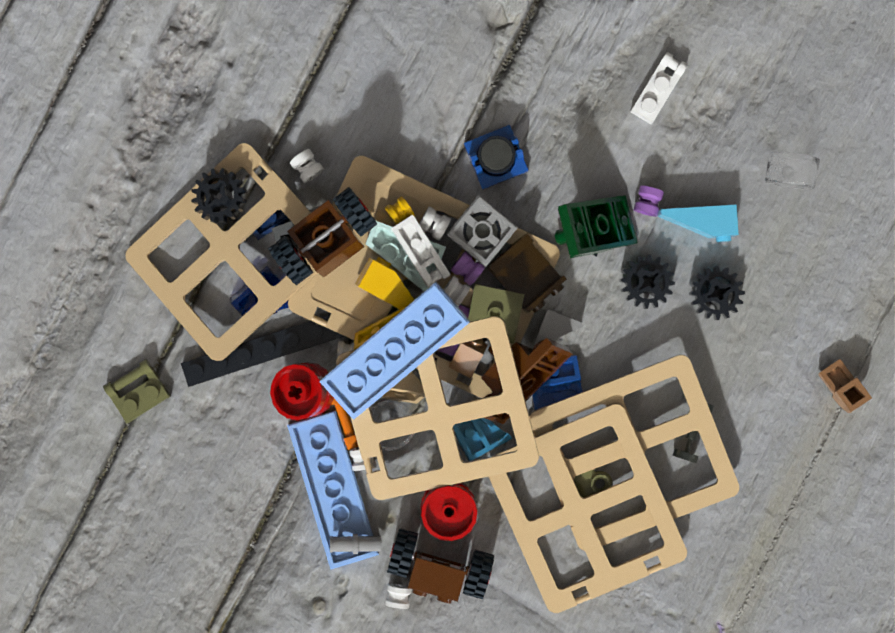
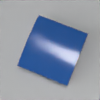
M577 355L570 356L532 395L534 410L583 392Z

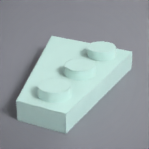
M376 221L377 225L370 230L365 244L384 260L391 263L394 268L423 291L427 290L428 287L392 232V226ZM430 241L440 259H442L446 247ZM434 263L426 267L429 274L437 269Z

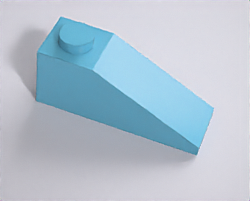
M737 205L661 209L658 213V217L704 237L716 238V242L732 241L731 237L739 235Z

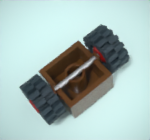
M350 187L332 199L343 215L328 200L287 231L299 247L298 249L286 236H283L268 248L278 266L295 285H298L313 273L304 257L307 258L317 273L325 277L365 247L348 224L350 223L361 237L376 226L377 222Z
M399 528L390 554L391 559L387 573L406 578L413 558L414 565L408 588L413 589L412 593L427 597V593L437 596L438 601L451 604L452 600L458 602L465 575H467L463 594L483 600L495 556L493 554L475 549L470 565L466 566V564L420 551H415L414 553L419 533Z

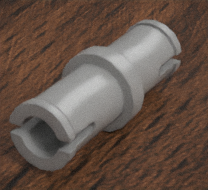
M353 534V536L343 537L330 536V553L353 552V554H358V552H381V535L358 536V534Z

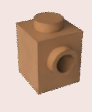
M482 339L461 343L449 368L472 378L488 344L484 343Z

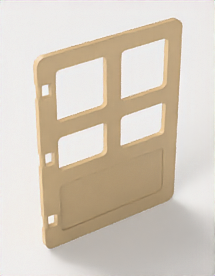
M366 156L354 158L337 194L339 195L350 187L365 204L376 221L392 227L395 226V223L388 215L385 207L389 204H395L401 196L411 207L418 224L428 207L458 220L470 206ZM333 202V205L337 208V210L340 212V214L343 215V214L341 213V211L338 209V207L336 206V204ZM349 223L348 225L365 247L327 276L322 277L319 273H316L288 300V307L293 313L354 340L356 332L387 317L392 305L355 285L368 259L371 258L376 261L377 257H382L365 244L370 230L360 237ZM519 228L508 239L507 243L512 245L522 235L528 234L534 240L532 244L551 266L555 268L560 257V251L557 246ZM463 248L461 249L457 260L465 252ZM392 265L389 267V269L397 273L402 282L408 279ZM452 271L449 277L436 281L443 290L453 276L458 278L459 283L466 285L464 276L455 275ZM470 288L461 304L469 308L473 289ZM317 307L331 313L328 321L314 315ZM521 309L514 343H521L534 314L533 311L526 313ZM434 352L441 380L480 398H484L492 393L491 389L481 379L482 376L476 373L473 374L469 385L456 380L459 372L449 368L451 362L438 357ZM493 358L489 369L496 363L495 358Z

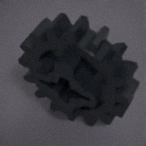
M221 168L219 173L216 169H211L210 176L203 172L204 180L202 182L196 180L195 183L199 187L198 189L191 190L192 193L196 194V198H193L191 202L198 205L194 210L199 214L202 213L201 218L205 220L210 219V222L217 224L219 219L222 223L226 224L227 217L235 220L236 210L243 212L240 203H247V200L242 198V195L247 193V190L240 187L244 182L239 178L236 179L237 175L232 171L228 173L224 168ZM218 193L222 195L220 199L216 197Z
M650 254L646 256L645 261H643L641 256L636 257V264L633 261H629L630 269L622 270L626 278H622L619 281L626 285V287L621 289V292L629 293L626 300L634 299L635 307L643 303L644 309H648L649 303L654 308H657L658 300L666 303L667 300L664 295H672L673 292L668 288L675 285L674 281L669 280V277L674 272L666 271L669 264L661 265V257H657L652 261ZM649 265L655 267L653 271H645L641 266ZM632 274L636 278V284L633 288L631 286ZM655 275L650 282L652 287L647 286L639 289L644 283L643 277L648 278ZM661 276L663 277V288H662V290H661V287L659 286V278H660ZM645 292L649 293L654 298L646 299L640 297L639 295Z
M714 266L713 272L709 268H705V275L696 274L695 276L699 281L690 283L695 288V291L689 292L690 296H695V300L691 302V305L698 304L699 307L696 312L701 313L705 311L704 318L709 319L712 314L714 320H720L721 314L725 319L730 318L729 311L737 313L738 310L735 305L743 304V301L739 299L740 295L745 294V291L739 290V286L743 282H736L735 278L738 274L733 273L729 275V268L727 267L722 272H720L719 266ZM716 277H721L725 279L726 281H728V284H723L719 282L718 278ZM705 282L707 287L704 294L701 295V288ZM715 289H726L720 295H718L719 298H707V296L711 295L715 291ZM731 292H733L732 300L730 303H728V296ZM710 302L714 304L718 310L711 309L707 307L704 303Z

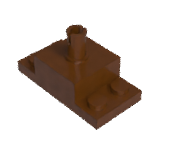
M548 338L539 341L533 349L518 342L511 346L525 402L573 354L568 347ZM490 346L488 352L494 357L492 347ZM495 363L481 377L492 391L491 394L484 398L499 395L503 392ZM501 413L484 418L504 424L510 416L507 413Z

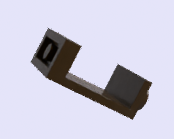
M528 234L522 235L486 268L506 290L525 294L522 309L526 313L531 311L536 313L546 304L544 302L545 298L550 294L555 296L565 287L562 283L567 279L564 275L560 276L532 244L534 240Z

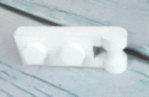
M666 52L630 111L651 125L688 66L684 61L679 62L672 58L673 55L669 52ZM667 66L675 71L672 77L664 72Z
M413 215L391 228L428 288L439 279H445L450 276L446 266ZM434 263L437 269L429 274L426 267Z

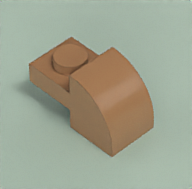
M841 359L818 374L833 394V399L847 413L853 412L872 399L859 379L853 377Z

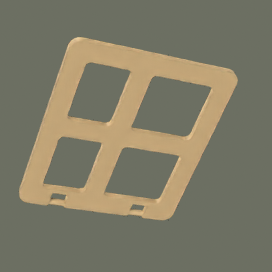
M247 143L239 144L214 168L218 173L221 168H224L228 173L232 171L235 174L240 169H245L264 190V197L228 231H223L218 224L210 222V219L205 220L201 218L202 213L199 214L194 210L198 205L191 202L193 198H196V194L190 190L130 246L125 255L131 267L204 352L215 361L224 360L317 273L307 258H305L313 270L310 276L298 285H295L285 276L276 286H272L240 250V245L277 210H282L294 225L311 213L257 151ZM259 166L268 173L263 180L254 172ZM196 184L192 189H198L199 186ZM190 220L209 241L210 247L177 279L170 283L152 263L149 255L182 223ZM226 261L257 296L258 302L228 331L217 338L186 302L185 297L221 262Z
M492 316L471 321L440 347L444 348L488 338L503 389L501 394L455 405L447 404L433 353L417 366L428 405L427 411L375 422L371 409L368 407L354 420L351 418L360 454L366 469L371 494L374 498L385 500L525 469L537 464L539 452L507 328L502 318ZM355 350L340 354L336 360V366ZM501 413L509 414L518 449L513 452L473 461H463L453 426L457 423ZM433 430L437 438L443 467L391 478L388 475L380 442ZM377 456L380 470L372 471L369 458Z
M676 355L534 410L529 416L534 436L537 437L553 430L555 422L601 404L606 406L615 403L620 404L628 415L644 454L645 450L692 431H698L716 474L717 481L712 485L666 501L673 519L734 497L739 492V483L692 363L685 355ZM677 377L688 403L689 412L643 431H636L624 403V396L668 378ZM619 439L572 458H566L560 448L573 481L577 475L622 458L627 459ZM550 474V477H551V479H552V482H553L554 487H555V489H556V492H557V494H558L559 500H560L561 505H562V507H563L564 503H563L562 498H561V496H560V494H559V492H558V489H557V487H556V485H555V483H554V480H553V478H552V476H551V474ZM644 497L646 508L643 511L595 528L602 546L657 526ZM570 525L577 545L580 549L584 550L574 526Z
M611 404L535 437L539 456H542L546 462L564 503L563 507L536 519L529 520L524 513L507 473L489 476L548 610L552 613H560L584 601L596 598L649 576L651 573L680 563L687 557L685 544L628 415L620 404ZM612 426L631 466L633 477L588 497H581L560 452V448L567 443L602 428ZM513 446L495 455L516 451L518 446ZM642 495L646 500L664 544L660 548L613 566L608 560L590 518L593 514ZM567 525H572L578 534L594 574L574 584L559 588L537 540L541 536ZM658 556L661 563L646 568L644 561ZM586 586L588 593L575 598L572 591Z

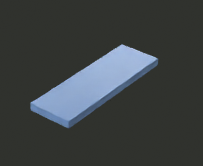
M435 282L319 382L354 420L469 324L470 320L439 284Z
M336 410L287 425L330 570L379 555L378 551L358 552V554H353V552L330 553V536L343 537L353 536V534H358V536H374L355 473L352 471L351 459L344 442Z

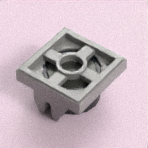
M478 195L446 235L486 267L518 227Z

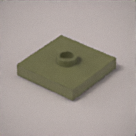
M475 284L468 319L471 322L492 316L502 318L507 328L510 343L514 344L525 294Z

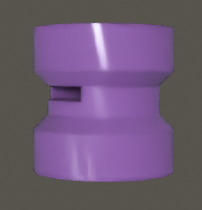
M640 186L638 191L640 197L635 203L633 210L644 215L657 217L659 213L658 203L662 200L664 192L657 188Z
M465 251L450 271L455 275L464 276V282L471 286L485 267L480 262H474L472 256Z

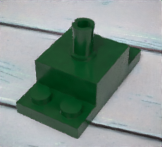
M626 195L567 203L558 206L563 229L556 230L555 239L559 245L567 244L570 259L638 243Z

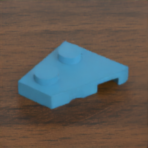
M485 418L457 423L453 426L455 436L468 461H472L512 439L510 434L505 433L494 425L492 421Z

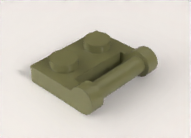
M147 359L139 363L140 366L113 383L108 382L103 385L106 394L111 398L126 424L171 397ZM144 374L147 375L149 378L147 382L123 397L120 396L118 393L120 389Z

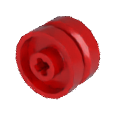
M305 362L283 367L277 372L271 382L270 390L272 403L277 411L284 417L293 420L310 418L324 413L334 399L319 382L329 373L327 369L317 363Z
M463 482L425 490L421 500V517L424 527L431 535L440 540L453 541L463 538L471 532L477 519V507L473 492ZM448 507L451 508V511L449 512L445 511V509Z

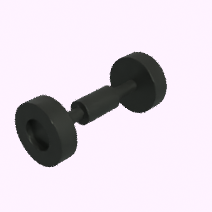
M708 404L710 412L712 413L714 405ZM698 431L687 433L686 438H688L685 451L674 448L672 456L697 463L699 456L689 452L693 440L696 441Z

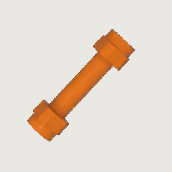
M333 399L331 405H335L346 436L344 442L347 449L351 450L359 447L349 414Z

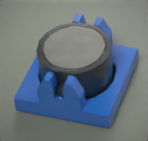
M510 125L464 143L482 190L529 171L524 161L523 151L519 147V141L514 136Z

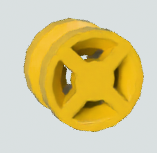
M402 196L397 199L395 204H389L385 207L395 225L411 215L416 217Z

